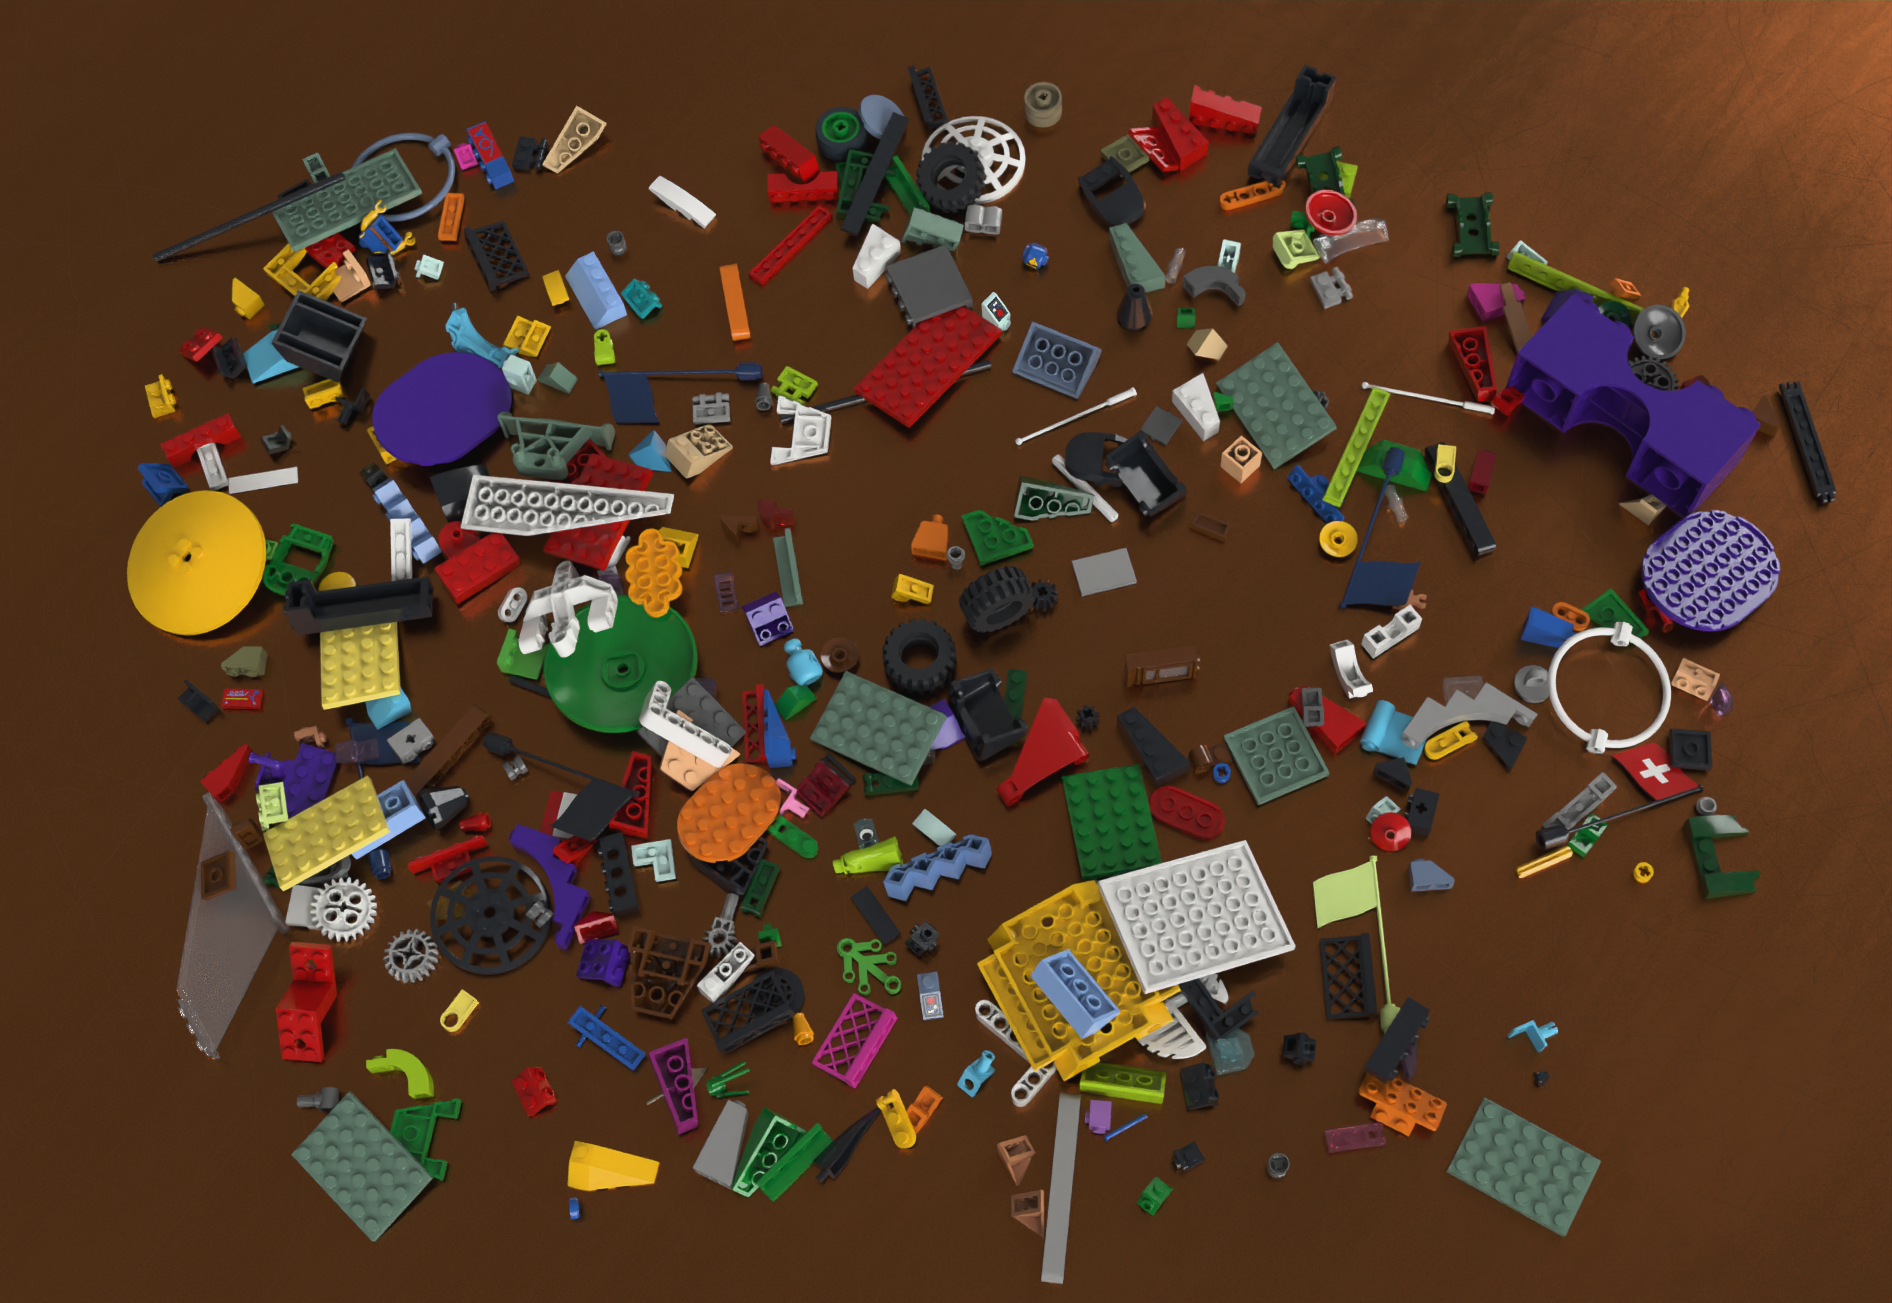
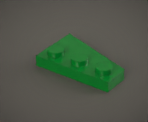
M1611 588L1581 609L1589 615L1592 621L1602 627L1614 628L1616 622H1626L1632 626L1631 634L1640 639L1649 633L1644 624Z

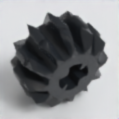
M1039 579L1038 584L1035 582L1031 583L1035 592L1033 606H1035L1036 611L1042 608L1045 612L1046 607L1052 609L1053 604L1058 602L1055 584L1049 585V580L1042 583V580Z

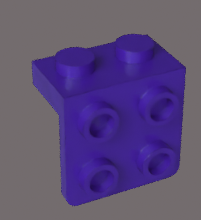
M587 940L576 976L581 979H601L613 986L620 987L630 956L628 946L617 940Z

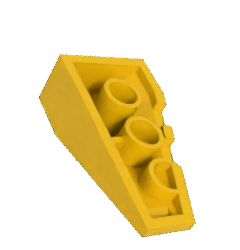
M575 1141L569 1160L568 1187L584 1191H595L596 1189L604 1188L612 1189L621 1186L654 1184L660 1163L609 1148Z

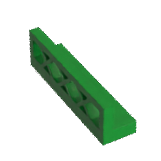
M898 156L892 157L893 166L890 168L891 171L896 170V177H884L908 215L910 216L914 207L930 213L929 204Z
M816 1123L756 1184L774 1202L813 1164V1161L833 1140Z

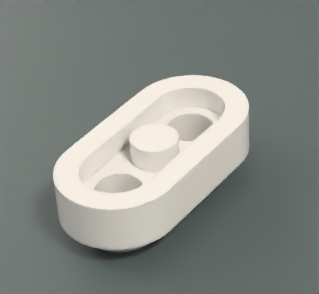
M517 587L508 591L498 609V616L503 622H513L520 614L527 601V593L523 588Z

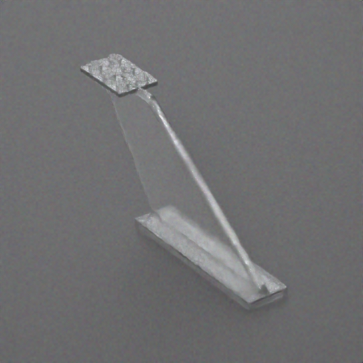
M208 792L202 796L207 805V813L176 991L180 996L178 1000L180 1007H178V1010L183 1018H187L189 1022L187 1027L191 1034L196 1035L198 1039L195 1041L197 1047L201 1052L204 1051L208 1057L212 1056L217 1060L220 1056L216 1049L277 929L282 934L290 929L246 849L232 835L230 828L233 825L222 805ZM229 850L234 851L236 890L207 901L202 900L201 862Z

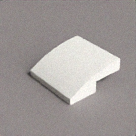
M301 885L293 886L285 921L287 925L304 926L317 930L315 926L318 923L312 922L315 916H311L310 911L315 910L311 907V903H316L313 896H320L318 889L321 888ZM336 895L331 898L332 902H335ZM332 914L327 917L328 921H331Z

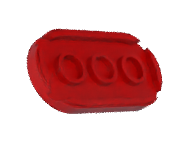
M1166 785L1157 788L1149 797L1148 804L1151 816L1157 822L1191 837L1204 841L1216 838L1224 828L1225 818L1218 805L1178 787Z

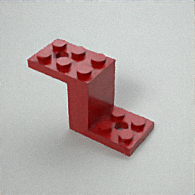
M291 942L289 949L293 981L276 1007L282 1059L322 1062L324 1059L321 1022L337 997L332 945ZM308 960H313L317 965H311ZM297 1039H302L306 1044L299 1043Z

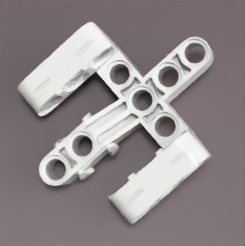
M571 561L560 563L556 568L552 586L534 591L527 606L519 637V647L522 653L527 654L542 649L543 643H545V634L548 631L546 614L553 612L555 622L551 623L553 629L549 633L550 641L560 657L571 655L575 650L580 630L573 605L592 600L588 615L590 630L596 633L612 628L618 604L617 595L612 585L586 575L580 577Z

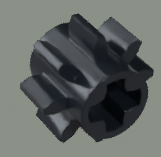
M1084 705L1082 710H1077L1078 717H1076V722H1081V729L1086 727L1092 730L1094 724H1099V720L1096 718L1100 717V712L1094 711L1095 706L1087 707Z

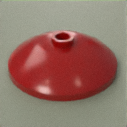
M1320 190L1310 195L1306 201L1305 215L1307 220L1316 230L1332 236L1346 234L1352 230L1356 223L1357 212L1353 203L1339 192Z

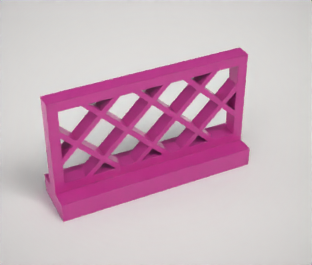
M854 993L813 1059L812 1065L856 1089L897 1020L896 1015L893 1011L887 1008L884 1009ZM856 1000L863 1003L864 1010L853 1013L852 1007ZM874 1011L882 1013L878 1020L870 1022L868 1013ZM865 1014L867 1023L856 1026L854 1017ZM852 1018L854 1027L843 1030L842 1023ZM869 1027L870 1034L868 1037L860 1039L858 1030ZM855 1032L857 1041L846 1044L844 1035ZM841 1036L843 1045L832 1048L831 1041L833 1038ZM858 1045L859 1052L857 1055L849 1057L847 1048ZM844 1049L846 1058L835 1061L833 1052ZM831 1054L832 1063L825 1065L819 1063L823 1055ZM848 1063V1070L845 1075L838 1073L837 1065Z

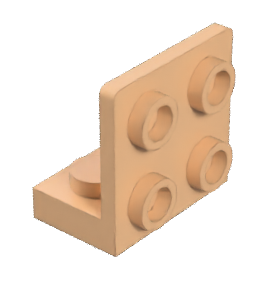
M349 250L343 252L346 259L343 261L345 265L335 270L336 274L342 278L333 291L340 302L371 286L366 273Z

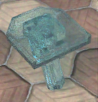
M1238 1028L1224 1039H1217L1218 1043L1216 1044L1206 1034L1217 1075L1248 1068L1255 1056L1249 1034Z

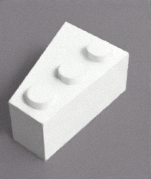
M872 224L852 268L854 280L868 289L887 269V266L891 265L901 254L900 241Z

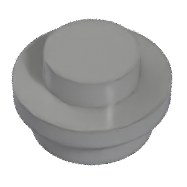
M1702 797L1696 803V810L1702 816H1710L1716 812L1717 804L1710 797Z

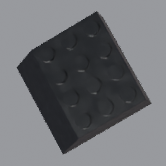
M298 290L271 344L286 362L339 383L364 331L367 318Z

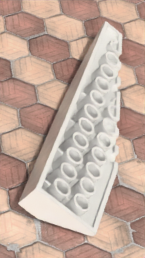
M473 475L461 529L530 536L670 514L674 495Z

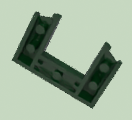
M849 149L836 218H846L860 187L862 174H866L874 154ZM889 165L885 176L896 177L897 172L896 170L891 171ZM872 203L864 222H880L881 218L879 217L884 211L888 212L890 206Z
M1736 815L1689 817L1685 822L1705 899L1754 893L1757 891V888L1753 886L1755 877H1760V870L1721 873L1712 839L1749 833L1746 827L1742 828L1735 820L1737 818Z

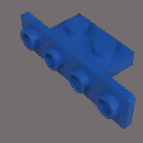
M1296 465L1287 476L1289 481L1327 524L1333 521H1343L1345 517L1336 508L1337 506L1323 501V497L1330 484L1328 479L1322 474L1309 477L1299 465Z

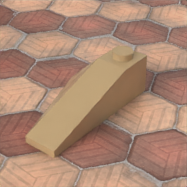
M576 105L542 165L558 174L600 137L607 123Z

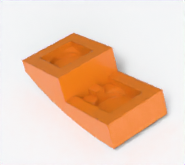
M927 1085L923 1087L914 1103L906 1111L916 1134L921 1130L943 1099L941 1095Z

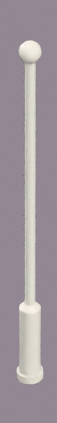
M1367 382L1361 384L1363 389H1373V387L1387 392L1460 405L1466 409L1487 412L1492 415L1495 410L1494 406L1448 400L1370 385Z
M1132 387L1093 408L1024 438H1017L1015 443L1021 445L1022 442L1106 405L1111 406L1129 397L1136 396V390Z

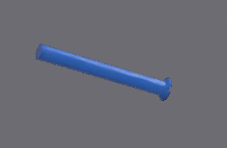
M600 1004V1008L595 1014V1017L599 1019L603 1011L607 1008ZM582 1034L576 1043L577 1047L580 1048L586 1039L585 1035Z
M1146 1113L1107 1135H1103L1105 1141L1107 1142L1110 1138L1147 1118Z

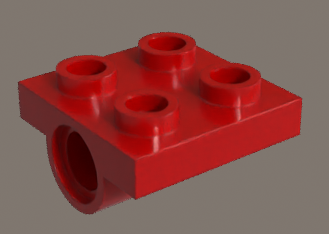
M339 233L305 247L306 253L326 269L333 262L340 268L345 265L343 261L346 260L343 252L349 250L353 253L356 251L354 245Z

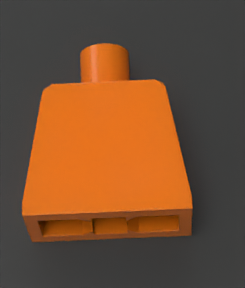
M932 515L931 522H921L911 544L912 554L947 560L949 532L948 525L942 524L943 517L941 515Z

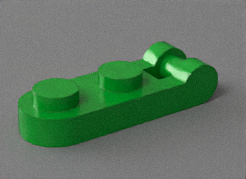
M780 814L775 818L774 824L766 829L769 834L804 858H813L818 853L817 841L787 821ZM781 826L786 828L783 833L778 831Z

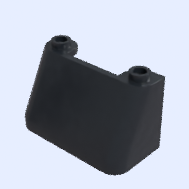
M1140 430L1105 456L1107 460L1105 465L1111 472L1115 471L1141 505L1139 509L1143 515L1151 517L1187 495V488L1182 481L1178 482V478L1174 476L1154 450L1153 445L1146 439L1145 433Z
M993 668L951 682L947 697V704L953 712L966 741L979 761L991 757L1021 739L1028 730L1024 720L1013 718L999 693L1002 684L999 675L995 674Z

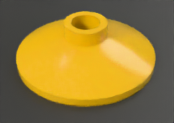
M1333 521L1323 527L1319 540L1322 549L1327 554L1334 557H1344L1355 550L1358 537L1355 529L1350 524L1343 521ZM1339 539L1341 543L1337 544L1334 540Z

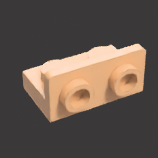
M1683 658L1671 685L1708 701L1720 674Z

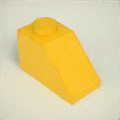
M237 278L233 279L232 302L236 307L235 311L240 316L244 315L251 319L265 305L257 293Z

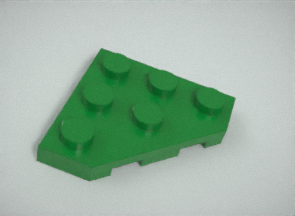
M981 510L961 515L980 566L1034 548L1026 528L1014 526L1009 521L999 517L994 518Z

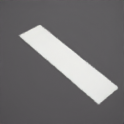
M297 467L228 478L230 484L229 494L298 483Z

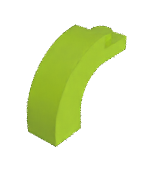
M386 1049V1058L385 1056H374L372 1060H366V1068L371 1073L392 1070L404 1072L408 1078L409 1096L413 1099L434 1097V1085L431 1074L425 1065L414 1055L399 1049Z

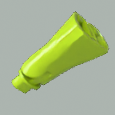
M896 836L870 847L847 852L841 856V859L833 860L836 874L844 872L845 875L848 874V871L849 873L890 871L894 865L899 863L903 865V858Z

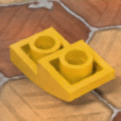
M559 270L542 276L553 306L569 300Z

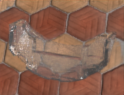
M1372 218L1367 221H1356L1352 230L1346 234L1332 236L1323 233L1320 235V238L1315 239L1313 242L1324 264L1345 252L1374 243L1386 242L1389 238L1385 220Z

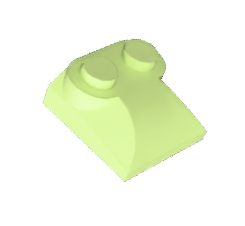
M1304 229L1277 232L1273 236V249L1286 268L1293 269L1299 263L1317 260L1320 257Z

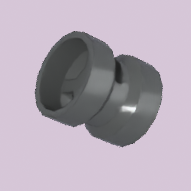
M612 231L607 235L610 252L614 255L623 254L627 249L624 235L620 231Z
M519 755L514 757L513 761L502 764L511 781L515 780L519 774L528 772Z
M538 900L525 915L529 919L535 920V924L541 928L554 913L550 909H546L544 904Z
M1282 1153L1273 1154L1267 1163V1171L1274 1178L1285 1176L1290 1167L1288 1157Z

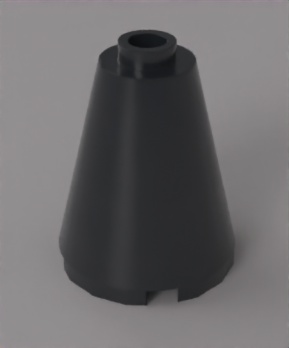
M1132 284L1127 288L1118 306L1117 319L1124 328L1140 330L1141 327L1149 325L1153 312L1144 287L1140 284Z

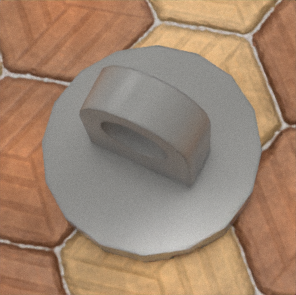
M1529 665L1520 669L1513 683L1516 694L1522 697L1524 701L1530 703H1539L1549 697L1548 671L1536 665Z

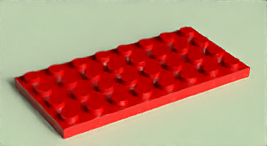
M965 306L920 321L853 388L854 392L910 428L1002 335V329Z

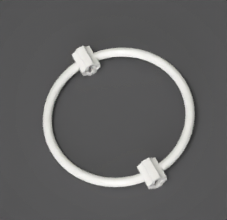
M1616 622L1614 628H1591L1573 635L1559 647L1549 667L1548 692L1552 706L1565 726L1575 735L1587 741L1586 749L1592 753L1602 754L1605 751V747L1622 748L1643 742L1660 728L1669 711L1671 686L1666 668L1656 652L1647 643L1631 634L1632 626L1626 622ZM1609 635L1614 645L1627 646L1631 642L1644 651L1652 660L1661 678L1663 700L1657 718L1644 732L1628 739L1608 740V733L1604 730L1591 729L1590 733H1587L1567 716L1558 699L1556 673L1563 655L1580 640L1591 636Z

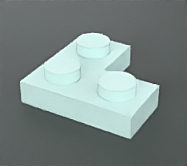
M671 839L631 846L635 867L653 864L656 882L676 879Z

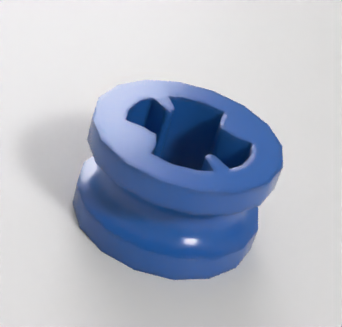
M1219 763L1214 767L1213 778L1219 783L1227 782L1230 778L1231 769L1227 764ZM1221 769L1225 770L1226 776L1224 774L1223 777L1219 776Z

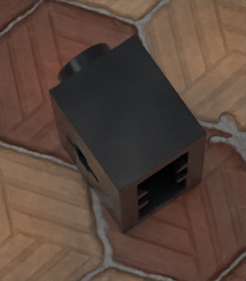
M1416 787L1414 794H1409L1407 805H1410L1409 812L1405 811L1404 817L1410 824L1411 832L1428 837L1439 793Z

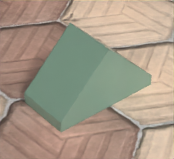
M557 362L546 365L537 380L569 394L578 378Z

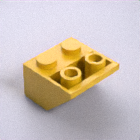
M662 527L659 532L662 534L664 541L675 543L679 549L677 561L681 567L689 568L699 535Z

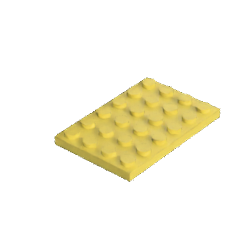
M397 622L320 632L321 696L324 710L401 694Z
M367 775L291 817L289 821H284L264 832L263 836L279 887L282 891H285L390 833V829L372 780Z

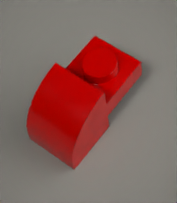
M1511 386L1510 388L1502 389L1496 394L1491 405L1505 416H1508L1526 396Z

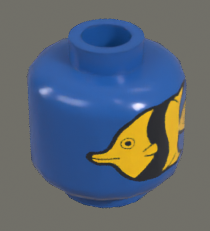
M1036 243L1027 244L1022 254L1023 262L1035 269H1039L1041 265L1045 266L1049 258L1046 255L1047 249Z

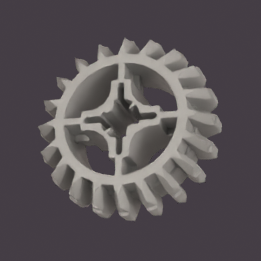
M408 929L407 934L400 931L399 938L393 936L394 942H387L390 949L384 950L387 956L383 957V960L387 962L385 968L389 970L391 976H395L396 980L402 979L404 983H407L410 979L412 983H415L416 978H418L420 981H423L422 975L430 976L428 970H435L432 963L438 962L435 956L439 955V951L436 950L437 944L433 942L434 939L428 936L425 931L420 933L419 929H416L414 932ZM419 943L425 945V955L419 952ZM397 957L403 960V969L398 967Z

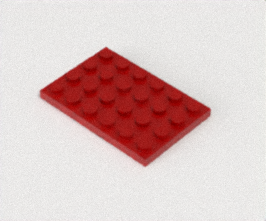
M591 453L576 485L645 491L654 472L645 467ZM630 520L551 532L543 551L553 556L605 571Z

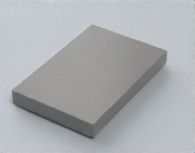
M1127 548L1072 561L1081 596L1128 586L1137 582Z

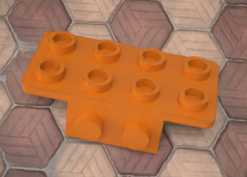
M1366 1073L1358 1091L1361 1096L1376 1103L1371 1113V1118L1407 1136L1410 1135L1415 1123L1436 1131L1447 1106L1445 1101L1396 1077L1393 1081L1388 1080L1384 1084Z

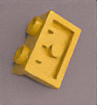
M162 374L159 375L160 381L145 385L151 413L154 418L175 412L174 404H176V400L170 392L172 389L169 379L166 380Z

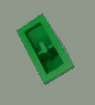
M806 684L787 687L776 702L775 707L786 721L817 698Z

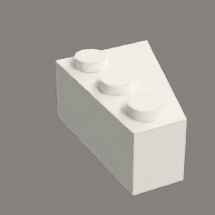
M1203 373L1173 390V404L1203 441L1219 432L1220 420Z

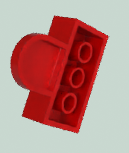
M461 521L448 523L440 531L439 545L448 560L434 569L436 576L456 605L521 566L520 558L502 533L493 532L480 539L475 530L461 529Z

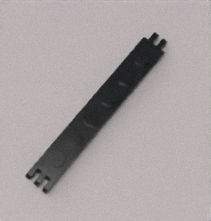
M1794 381V384L1787 382L1786 386L1785 383H1780L1779 389L1816 497H1820L1822 504L1827 503V498L1829 502H1834L1836 488L1800 382Z

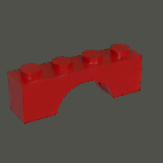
M837 171L819 172L816 179L807 184L793 183L785 174H768L767 192L769 202L839 199Z
M226 413L160 445L173 468H176L191 461L192 454L201 446L209 443L226 445L241 438V435L229 413Z

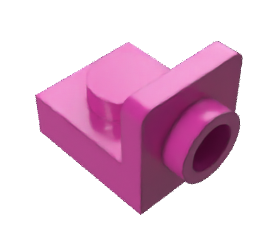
M466 143L456 146L457 149H454L461 170L478 165L470 144L466 145Z

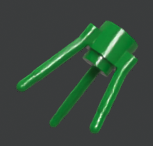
M743 1061L707 1080L706 1084L710 1096L716 1095L719 1099L728 1096L748 1095L749 1091L723 1092V1090L727 1089L725 1082L750 1071L749 1068L729 1075L744 1066L746 1062Z

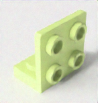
M283 782L259 786L260 793H256L262 831L270 830L271 823L289 821Z

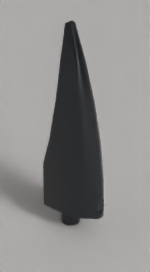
M879 1107L849 1126L813 1161V1164L821 1170L816 1176L819 1182L822 1183L827 1176L834 1180L846 1166L860 1139L881 1110Z

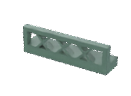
M786 528L784 529L785 536L775 537L773 541L784 606L790 607L803 604L791 530Z

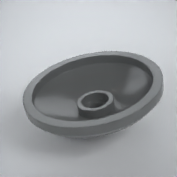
M1665 305L1649 306L1643 309L1634 321V342L1638 349L1648 357L1652 356L1653 359L1660 358V360L1670 358L1680 351L1685 342L1686 328L1683 319L1671 307Z

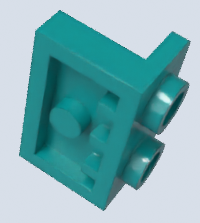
M634 278L620 294L639 317L644 319L655 306L661 308L662 304L659 302L660 298L649 290L650 286L644 280L639 281Z

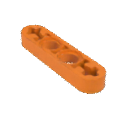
M1284 180L1282 181L1279 189L1274 187L1273 184L1263 181L1225 192L1220 196V207L1224 210H1231L1280 196L1285 191ZM1263 189L1265 193L1258 194L1256 190ZM1241 194H1247L1249 198L1242 199L1239 196Z

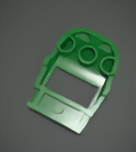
M292 523L290 525L292 530L287 536L283 535L279 540L280 544L276 548L269 565L265 567L263 573L265 586L272 592L285 596L289 582L311 579L313 585H315L327 567L334 542L331 535ZM292 544L321 553L322 558L315 572L283 562Z

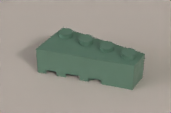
M1127 223L1110 227L1109 242L1127 288L1132 284H1140L1144 287L1146 293L1165 288V274Z

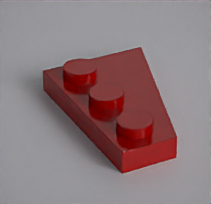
M1160 126L1129 129L1127 134L1162 172L1178 170L1180 165Z

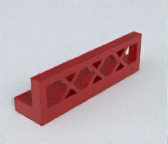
M764 684L756 685V690L742 691L744 730L746 731L744 734L746 764L768 763L765 755L764 731H766L764 717H767L764 711ZM757 696V703L753 707L747 703V697ZM753 712L756 713L758 717V720L754 724L748 721V717ZM753 730L758 732V739L755 742L749 739V734ZM754 748L758 749L760 758L750 759L749 753Z

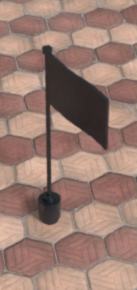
M494 732L488 733L483 740V746L488 751L498 755L507 756L513 751L592 780L577 794L565 812L550 825L555 829L590 842L604 831L621 807L632 797H639L640 791L629 790L513 748L512 739Z

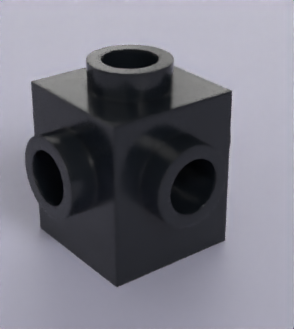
M925 921L921 926L916 924L909 931L911 936L905 944L920 957L926 950L930 952L937 945L935 940L940 934L932 924H928Z
M1306 1033L1284 1035L1282 1056L1292 1059L1295 1064H1306V1061L1315 1060V1039L1308 1037Z

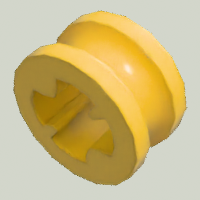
M1641 862L1634 868L1633 876L1638 882L1645 883L1651 879L1654 871L1650 864ZM1642 869L1646 870L1644 876L1640 875Z

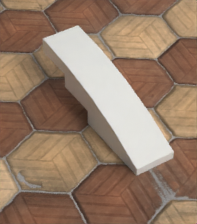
M660 175L648 188L674 211H680L689 220L692 218L704 229L716 216L702 202Z

